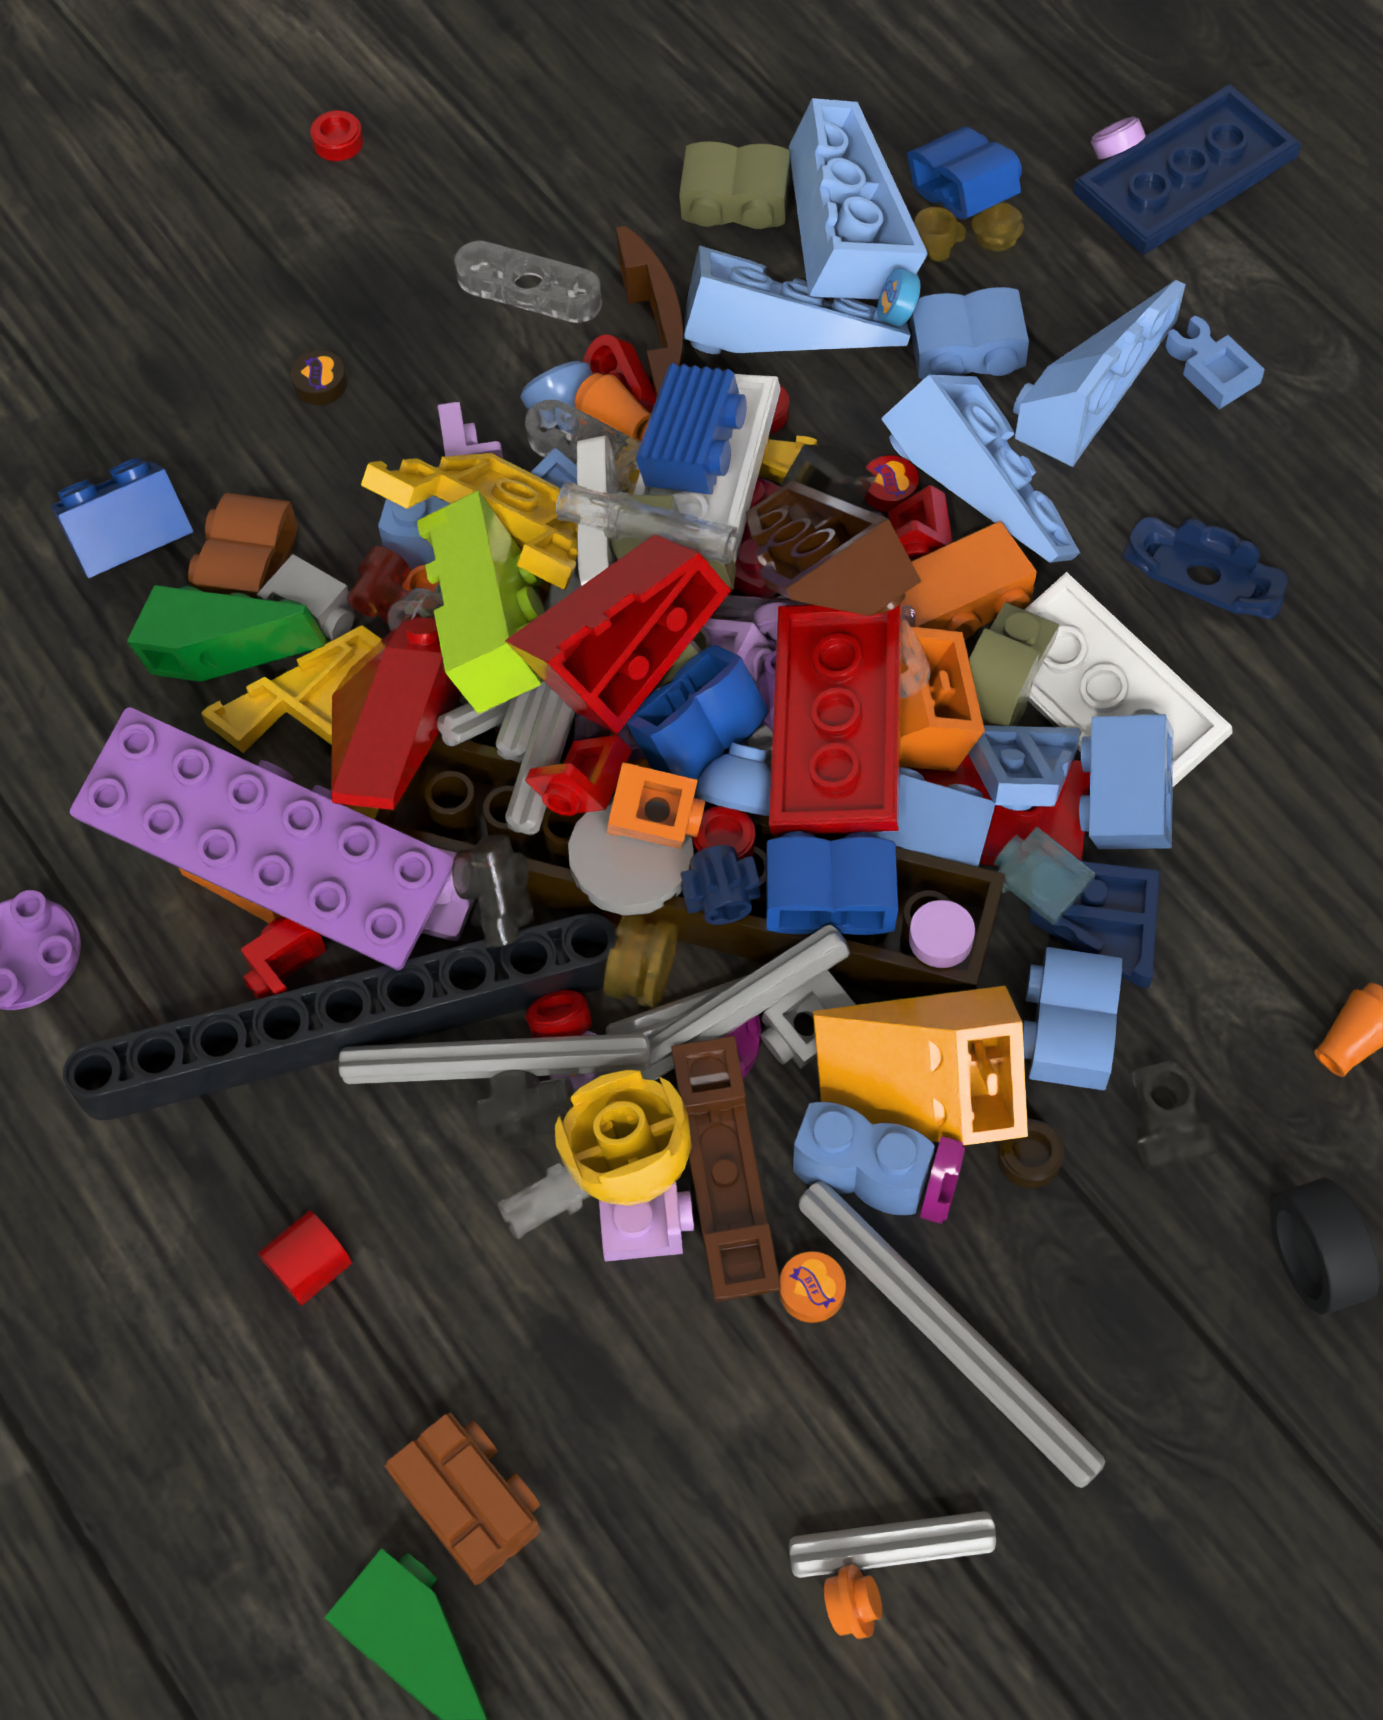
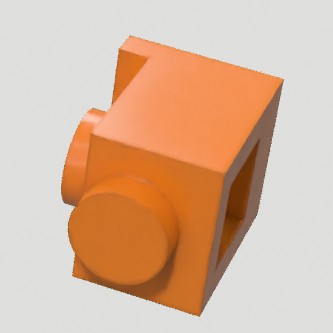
M622 762L606 834L622 835L681 849L685 835L697 837L706 800L694 798L698 780ZM659 801L664 803L668 808L669 816L662 822L651 821L645 814V807L650 802Z

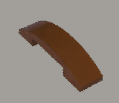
M627 226L617 227L618 263L628 304L649 300L661 345L660 349L647 351L648 378L654 388L657 399L668 366L671 363H675L679 367L684 364L683 327L680 305L672 281L653 250Z
M735 1036L671 1046L678 1094L681 1096L688 1114L692 1144L689 1163L714 1301L718 1302L781 1291L770 1226L766 1219L747 1115L746 1095Z

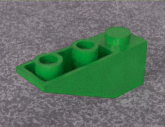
M154 585L127 643L151 675L202 682L324 647L327 639L307 606L294 600L283 599L278 602L255 599L242 593L225 595L202 592L191 586L172 588Z

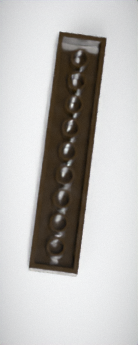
M438 734L395 809L379 808L375 817L376 821L430 846L471 856L477 886L480 890L577 915L586 913L599 914L610 920L612 924L763 963H769L812 935L785 934L766 930L767 841L782 836L772 835L769 827V816L745 812L751 818L755 827V849L752 856L754 857L761 885L758 886L761 897L750 900L752 910L747 916L738 921L722 925L706 922L703 910L689 914L682 891L678 896L675 893L672 898L664 901L663 907L645 914L621 915L602 910L589 901L588 895L582 892L580 887L578 889L571 876L568 843L575 824L585 813L565 816L546 807L540 829L534 835L522 832L517 833L510 830L505 815L522 762L518 763L501 758L497 753L498 748L467 740L455 746H449L443 742L442 734ZM705 801L704 811L719 805ZM843 833L812 834L816 838L829 841L843 839L847 836V834ZM896 847L898 913L895 930L872 935L841 933L847 942L850 954L847 958L828 969V971L837 982L903 999L978 989L1000 906L1006 874ZM946 900L959 904L971 915L975 925V936L971 952L965 960L952 967L937 968L929 966L920 961L910 947L909 932L911 920L920 907L932 901Z

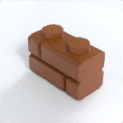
M450 1412L421 1433L417 1440L411 1441L387 1461L384 1467L398 1488L476 1586L538 1535L541 1530L532 1513L541 1505L517 1473L504 1480L489 1460L498 1451L479 1425L472 1420L465 1427H462Z

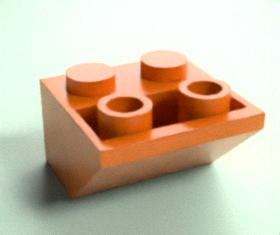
M910 626L902 628L900 767L955 771L985 732L963 632Z

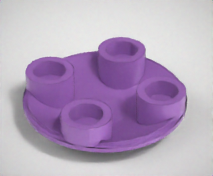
M35 890L23 891L15 898L0 903V1009L18 1010L32 1007L53 996L69 980L80 956L81 940L75 920L60 904L45 898L42 893Z

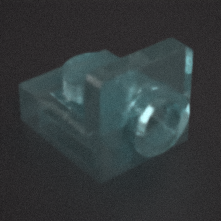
M1038 827L1031 832L1025 841L1018 835L1012 838L994 861V864L1000 868L998 872L1006 874L1002 892L1005 894L1008 890L1012 891L1052 925H1055L1094 880L1096 874Z

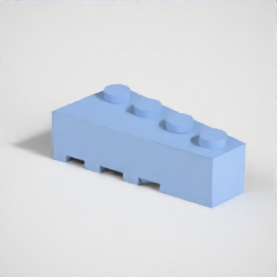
M812 98L789 145L808 296L879 299L883 286L893 270L901 268L917 274L928 253L858 102Z

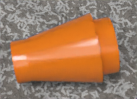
M596 373L586 378L580 385L574 401L575 408L580 413L582 421L585 424L624 437L634 444L640 445L651 413L646 411L616 376Z
M1370 982L1362 990L1354 989L1325 1039L1315 1049L1314 1054L1317 1059L1335 1075L1344 1077L1354 1066L1383 1047V987Z

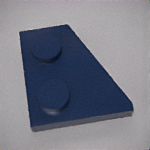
M1036 856L1033 869L1029 922L1080 952L1122 958L1121 976L1138 987L1149 988L1153 978L1160 871Z

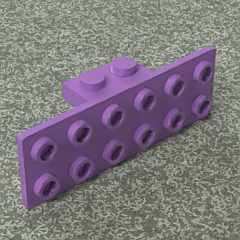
M131 707L126 708L70 808V814L87 825L395 970H401L405 966L456 865L453 856L356 812L344 804L332 803V793L329 789L314 785L311 791L292 782L294 777L289 772L270 762L261 760L257 766Z

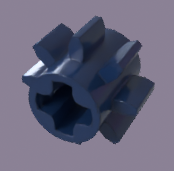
M717 845L697 852L690 860L692 870L682 871L680 874L683 882L681 888L688 913L703 910L705 920L710 924H729L744 918L752 910L750 900L761 897L758 887L761 885L754 857L750 856L739 860L737 851L732 846Z

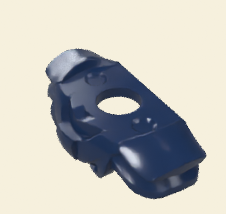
M1146 517L1141 519L1133 528L1129 541L1122 552V557L1137 566L1149 578L1234 614H1248L1265 619H1273L1281 610L1288 584L1286 574L1278 568L1259 563L1260 552L1258 548L1249 541H1241L1234 533L1217 526H1205L1201 521L1195 519L1185 520L1177 529L1158 518ZM1193 566L1208 567L1218 575L1219 581L1211 585L1199 584L1189 577L1187 570Z

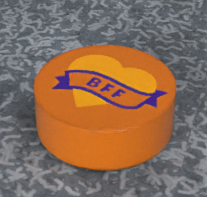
M804 1252L791 1258L782 1269L779 1279L781 1287L779 1295L784 1308L791 1316L803 1322L817 1323L831 1318L838 1312L845 1297L846 1279L842 1268L833 1258L820 1252Z

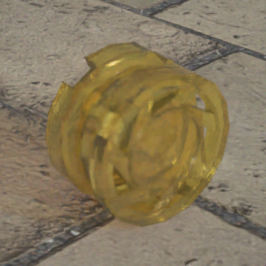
M641 914L624 915L616 930V936H619L615 948L610 949L604 979V992L606 996L620 1000L625 998L626 995L637 997L639 1005L655 1008L662 998L671 972L677 944L678 927L676 923L664 920L658 921L656 925L645 922L644 915Z

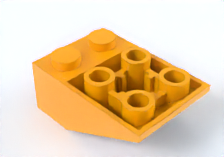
M1006 986L813 1011L821 1102H831L849 1107L864 1116L871 1124L891 1123L911 1128L932 1142H940L941 1136L963 1142V1145L1028 1137L1022 1020Z

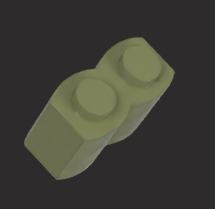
M697 142L687 145L679 193L682 220L704 227L724 225L731 222L753 229L784 225L791 178L790 150L771 144H751L739 148L721 142Z

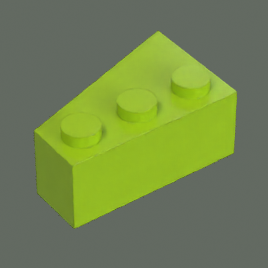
M477 490L417 520L419 535L424 540L427 539L433 547L435 560L426 564L425 568L429 582L432 584L440 582L444 605L435 609L434 615L445 673L478 714L542 685V678L505 640L545 612L540 600V584L544 583V580L517 566L522 550L481 493Z

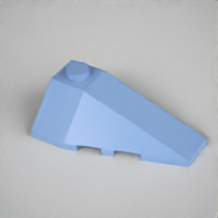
M703 246L698 248L682 321L683 339L690 340L691 346L697 350L710 354H720L722 350L733 353L908 345L911 335L907 322L897 327L880 321L877 317L876 307L852 298H834V301L830 302L825 300L824 297H809L807 281L795 278L793 282L787 281L782 284L765 275L767 268L765 265Z
M1178 280L1173 281L1050 364L1034 385L1027 383L1020 391L1013 408V413L1018 415L1015 439L1073 467L1176 323L1186 284Z
M928 375L881 418L892 433L889 436L892 446L903 458L911 461L994 523L1001 521L1012 536L1049 563L1073 560L1080 554L1053 502L1040 491H1034L1030 481L1036 471L1028 458L1020 457L1011 449L1007 440L1015 433L1007 418L976 376Z

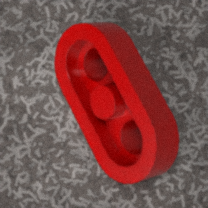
M608 334L597 337L588 347L583 362L590 365L593 374L601 373L603 375L616 376L646 411L652 413L656 402V394L632 344Z

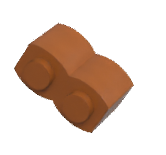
M225 493L219 501L217 508L211 509L207 515L205 524L207 541L203 545L200 554H194L190 561L188 571L190 586L202 592L225 595L242 593L251 598L258 599L257 593L292 554L298 524L291 501Z

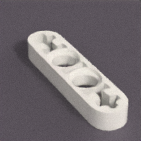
M607 435L577 442L578 569L581 586L617 561L610 542V525L615 494L618 495V477L613 449Z

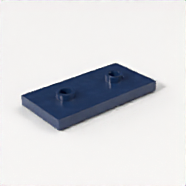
M1228 84L1146 135L1136 145L1114 155L1077 178L1073 193L1136 250L1145 255L1297 158L1301 143L1236 88Z

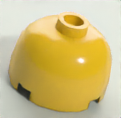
M623 1070L599 1076L580 1087L570 1097L573 1107L567 1112L563 1122L559 1115L555 1124L556 1148L563 1164L582 1191L608 1204L631 1206L655 1199L667 1192L679 1179L686 1166L692 1144L685 1105L681 1096L669 1081L659 1077L662 1083L660 1084L654 1080L643 1079L641 1071Z

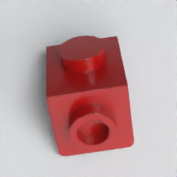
M932 485L927 486L888 511L889 521L911 562L952 543L945 493Z
M618 735L573 741L563 764L531 768L525 781L542 796L544 805L558 814L572 816L578 813L606 810L613 792L616 790L622 762L627 763L632 749Z
M283 916L273 920L263 929L259 937L240 949L250 969L242 978L256 999L287 992L282 981L327 951L321 934Z

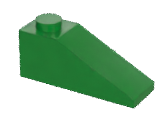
M381 1548L324 1618L339 1634L439 1720H490L444 1606L437 1595L431 1590L438 1579L409 1553L406 1552L397 1562Z

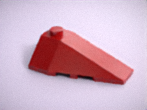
M416 618L410 621H402L350 668L333 693L332 803L394 810L440 732L436 726L439 716L452 711L461 697L462 693L445 673L435 619Z

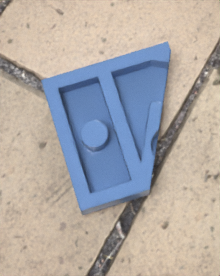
M984 725V734L968 755L993 803L1012 810H1027L1032 806H1055L1077 753L1081 735L1079 728Z

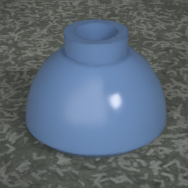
M572 361L540 374L523 388L520 396L522 402L538 419L546 423L558 425L562 434L570 433L583 427L586 424L582 421L580 413L576 410L574 401L580 385L586 378L593 375L590 365L582 361Z
M731 742L729 754H724L713 760L704 769L697 781L696 795L699 799L706 800V802L769 816L771 768L765 763L768 751Z

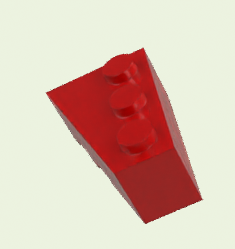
M654 534L506 639L505 642L575 713L618 735L730 593L731 589L699 552Z

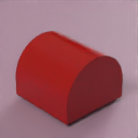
M310 1210L257 1253L261 1261L301 1307L352 1264L349 1255L339 1241Z

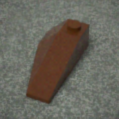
M793 480L746 512L751 536L758 548L755 550L756 555L763 567L760 571L764 582L768 588L791 600L872 616L873 614L887 612L898 606L905 599V592L921 582L888 518Z

